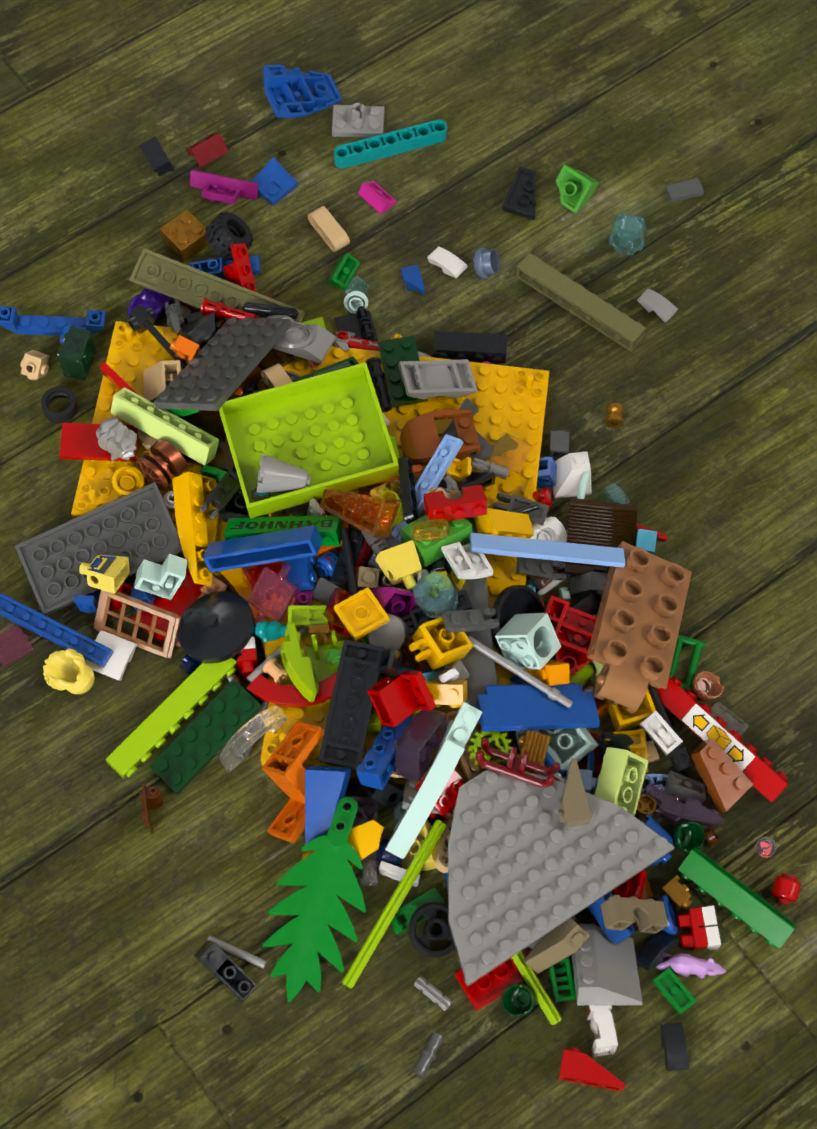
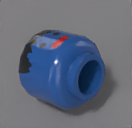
M330 549L318 557L316 569L322 577H332L340 552Z

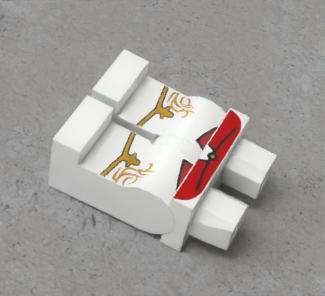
M589 1005L586 1013L587 1021L591 1020V1031L595 1034V1041L591 1048L593 1057L614 1054L618 1047L611 1013L612 1005Z

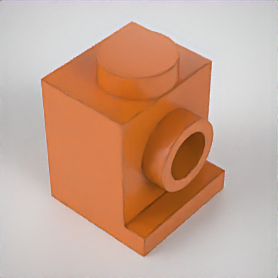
M179 335L177 340L174 339L172 341L170 349L173 350L176 357L182 360L188 359L189 363L198 354L200 345Z

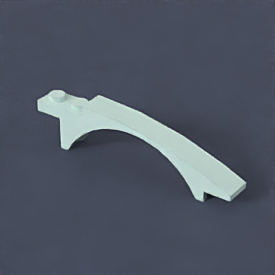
M463 702L454 721H449L431 768L412 803L396 824L394 832L385 848L386 851L402 859L405 858L465 750L464 747L482 711Z

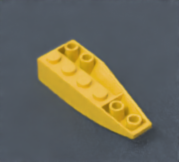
M186 472L172 479L178 535L184 557L187 559V567L194 583L210 586L212 585L213 572L210 573L203 556L209 543L216 542L219 512L212 520L210 514L218 506L211 502L206 511L202 512L200 508L207 501V497L216 487L217 482L214 478Z

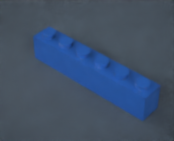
M316 525L212 542L209 543L203 559L211 573L315 556L318 554L323 540Z

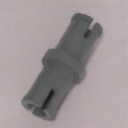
M435 1032L431 1033L425 1048H422L420 1051L421 1056L412 1070L414 1073L425 1078L432 1061H435L437 1058L436 1053L444 1040L443 1036Z

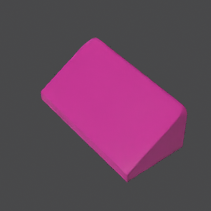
M375 181L362 183L358 192L380 214L386 212L397 202Z

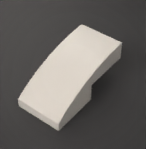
M437 247L427 257L429 263L441 267L443 273L457 278L467 268V264L441 247Z

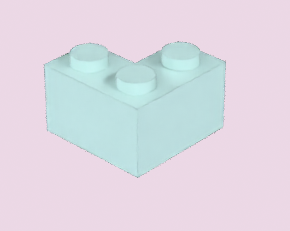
M169 554L163 565L144 559L137 570L134 588L171 600L185 578L187 559Z

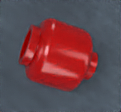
M784 873L781 876L775 877L771 893L777 898L776 902L789 905V902H796L798 900L801 883L797 881L798 877Z

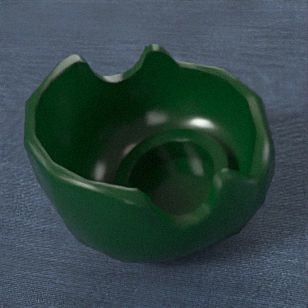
M684 821L675 827L673 841L680 851L691 852L695 847L700 849L704 844L705 833L699 823Z
M516 983L504 990L501 995V1005L510 1016L527 1015L536 1005V996L529 986L524 983Z

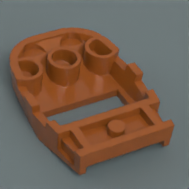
M441 409L409 420L402 428L400 434V443L404 457L409 456L414 465L427 466L440 445L435 420L446 417L453 419L457 438L464 442L455 458L462 460L466 458V454L477 452V455L481 454V445L479 444L472 410Z

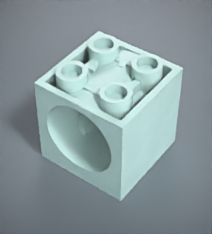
M547 613L515 614L495 635L504 658L521 669H542L561 648Z

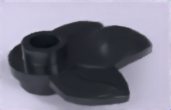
M604 731L599 734L597 739L600 746L598 755L603 761L607 747L630 751L629 746L634 741L626 734H614L610 731Z

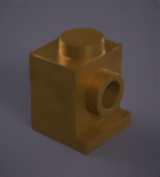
M678 875L668 882L660 892L661 896H668L673 908L677 912L681 908L687 909L693 903L690 890L685 884L678 882L680 879Z

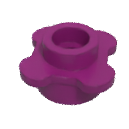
M296 591L294 593V606H313L312 591Z

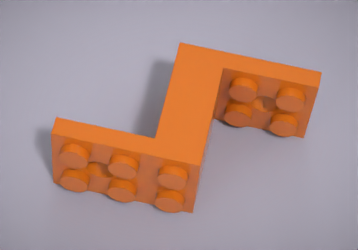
M297 721L261 768L290 797L287 804L266 831L274 837L291 843H295L305 829V768L301 764L308 758L309 753L320 742L324 734V730L319 726Z

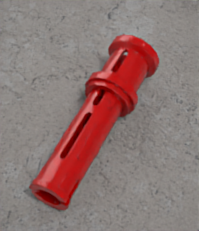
M204 298L201 305V314H209L215 311L216 318L235 317L237 320L249 317L257 319V314L227 307L223 302H212L208 298Z

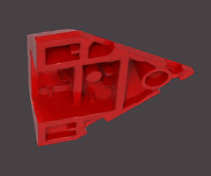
M551 595L545 613L548 614L561 645V648L555 653L556 661L569 663L570 677L593 661L586 657L597 617L569 607L570 602Z

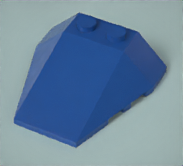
M264 65L263 67L264 91L277 118L304 117L342 102V97L330 74L315 71L306 73L301 72L300 68H294V70L286 69L284 65Z

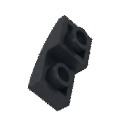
M662 929L637 952V964L647 971L663 962V954L678 946V938L666 933Z
M682 1023L661 1024V1046L664 1047L666 1070L689 1069Z

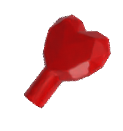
M544 487L540 492L535 491L533 498L537 499L539 503L548 505L550 510L552 507L550 490Z

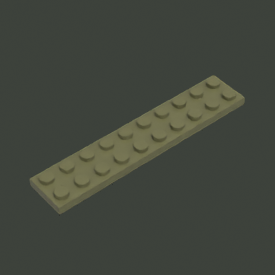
M145 248L129 279L131 283L171 299L179 300L201 310L204 298H208L209 301L216 303L223 302L227 307L244 311L245 302L294 308ZM296 308L297 316L293 320L301 323L305 312ZM257 314V319L268 317L267 315Z

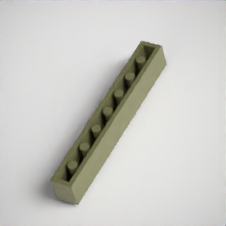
M529 253L517 266L516 277L630 352L644 338L646 328L640 322L631 319L626 313L614 308L612 304L605 302L595 293H591L581 284H577L567 275H563L553 266L543 262L539 257Z

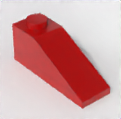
M568 1048V1050H563L559 1080L619 1092L624 1090L625 1083L588 1055L580 1053V1049Z

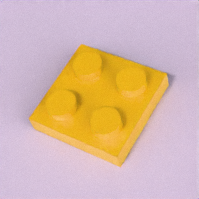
M369 587L334 606V611L355 641L390 621L389 616Z

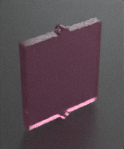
M19 625L0 634V662L4 668L34 651L28 641V636L24 635Z

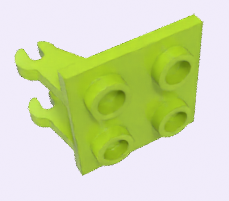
M331 630V644L317 646L316 636L311 634L313 647L305 648L307 657H310L311 664L315 666V682L327 679L338 670L339 665L326 663L325 655L329 649H342L344 640L337 641L335 630Z

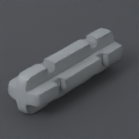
M420 976L415 981L414 986L420 991L423 990V994L434 1003H438L439 1007L443 1010L449 1008L452 1001L447 996L444 997L443 993L431 983L428 984L425 978Z

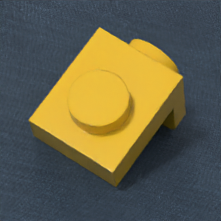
M466 457L463 460L454 458L444 476L450 475L452 479L463 480L471 474V458Z

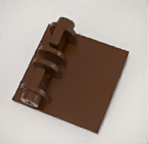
M143 782V790H139L140 801L143 805L141 810L142 821L145 824V828H149L150 833L153 834L150 809L162 807L164 801L158 787H146Z

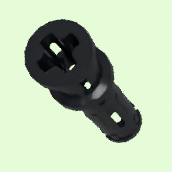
M373 357L365 362L373 381L381 411L383 413L392 410V406L384 383L385 373L381 370L380 358Z

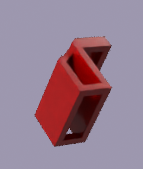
M407 670L391 680L389 676L384 677L367 690L382 726L396 727L415 711H431L436 707L433 695L429 691L425 682L426 679L421 671Z

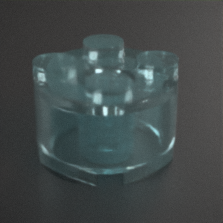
M624 213L619 214L612 222L609 238L610 246L612 245L617 253L623 255H632L638 250L640 252L644 247L647 231L645 219Z
M432 572L423 576L414 586L415 601L426 616L440 618L444 611H454L456 609L458 593L447 576L439 572Z

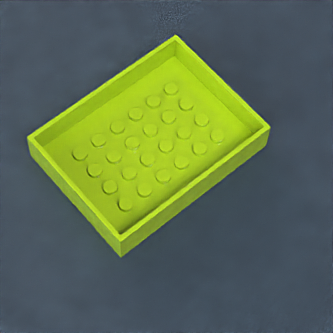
M366 362L228 400L219 409L250 519L308 503L313 498L318 500L399 477L398 461ZM266 454L307 470V475H310L309 487L305 486V488L296 491L269 492L267 495H256L253 491L256 492L261 455Z

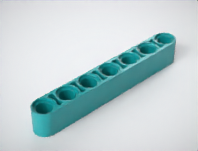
M434 120L339 145L334 149V163L336 167L342 169L444 142L447 138V123L444 120Z

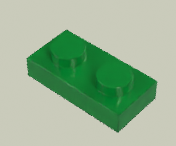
M670 968L666 969L652 981L679 1016L697 1002Z

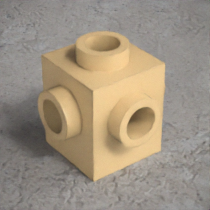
M35 350L26 352L21 361V374L26 375L30 380H38L44 377L49 370L47 365L49 355Z

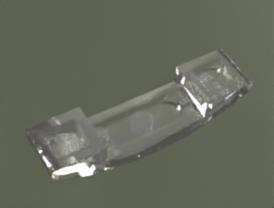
M279 705L272 706L254 716L230 738L219 757L227 772L230 773L244 760L241 755L268 730L274 733L288 720Z

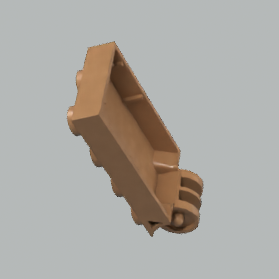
M622 541L617 548L624 549L626 564L624 568L609 567L586 658L603 665L601 672L596 678L593 696L600 700L607 698L612 705L617 706L621 704L624 706V710L634 713L640 707L648 685L657 689L661 687L667 688L692 572L676 563L666 561L648 553L642 548H637Z

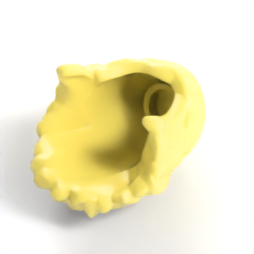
M67 648L66 650L55 651L44 661L46 665L43 666V675L48 686L59 691L66 689L72 694H84L93 686L95 680L94 672L91 667L85 664L83 655L75 649Z

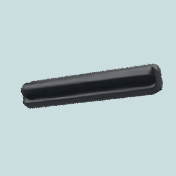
M252 302L244 303V311L267 316L285 315L292 319H295L297 316L296 308Z

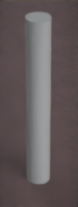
M211 935L207 939L215 942L223 951L264 969L267 963L266 960Z

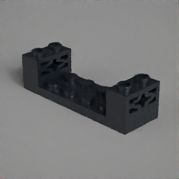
M344 639L318 760L320 763L351 768L353 770H357L358 765L362 763L373 706L367 690L378 682L380 672L377 670L381 651L385 650L384 647Z

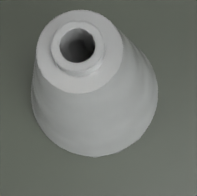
M266 454L261 455L256 493L296 491L305 488V486L309 487L310 475H307V470Z

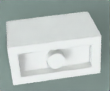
M657 711L640 724L665 755H668L683 742Z

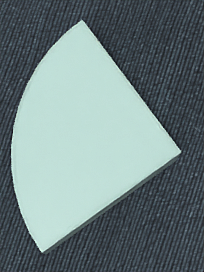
M559 588L560 599L570 602L571 597L567 588Z

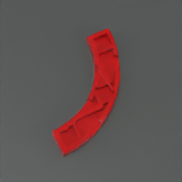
M337 672L327 679L318 682L319 694H316L314 702H309L295 686L272 682L261 674L246 689L249 693L265 702L279 704L283 707L313 706L327 702L326 700L332 698Z

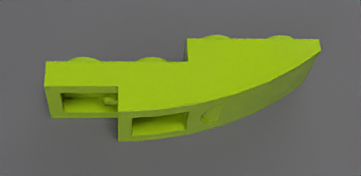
M295 623L287 624L284 634L286 641L282 642L280 650L282 662L295 687L309 702H314L316 694H319V684L314 679L315 666L311 664L310 657H304V650L299 645L301 640L300 632L296 631Z

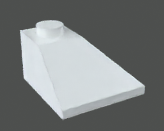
M587 451L569 453L555 461L557 464L556 486H552L554 499L576 497L583 472L590 474L585 495L592 494L591 467Z

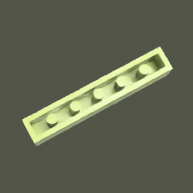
M125 387L114 395L110 413L115 416L118 415L119 419L158 440H166L179 452L204 466L215 458L219 439L165 409L156 408L154 403Z

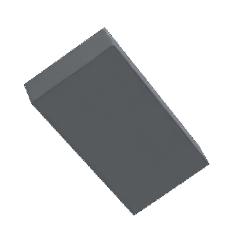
M699 178L666 185L665 187L671 203L704 195Z

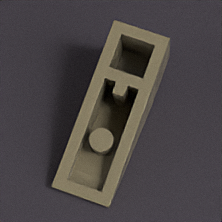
M576 758L572 759L569 764L560 810H558L560 823L563 822L565 829L589 824L592 819Z
M570 918L549 932L523 961L538 974L575 953L590 935Z

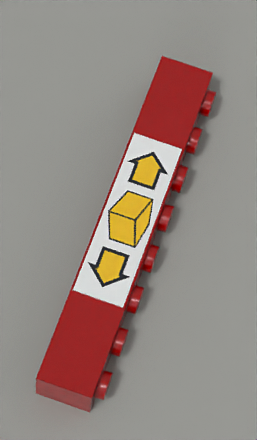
M674 675L672 678L669 676L666 689L662 687L660 689L656 688L662 704L703 741L714 739L753 783V786L770 802H774L790 785L787 782L788 777L780 770L776 772L771 767L773 764L766 757L760 758L756 754L758 750L750 743L746 745L740 740L742 736L736 730L730 731L726 727L727 722L720 716L715 717L710 713L712 709L704 702L700 704L696 700L697 696L690 689L687 691L681 687L682 682Z

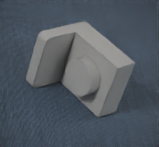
M458 659L444 667L438 677L444 683L448 680L450 682L456 679L465 680L469 678L470 674L461 660Z

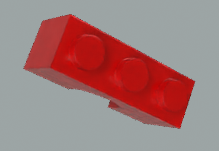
M482 485L463 487L462 497L456 500L445 497L443 491L425 493L424 511L429 524L487 515V498Z

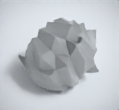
M118 415L105 420L100 425V428L96 430L98 445L101 449L111 453L112 461L118 458L129 460L130 457L135 456L134 450L137 449L135 446L137 433L135 434L134 431L123 425L121 421H118Z

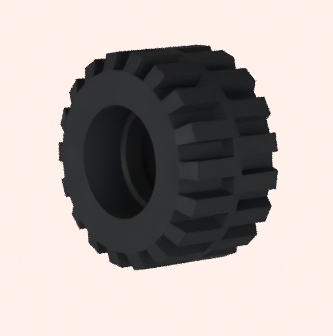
M221 212L205 229V237L210 247L227 260L233 259L231 245L245 243L248 250L254 240L251 229L247 226L246 222L232 212Z

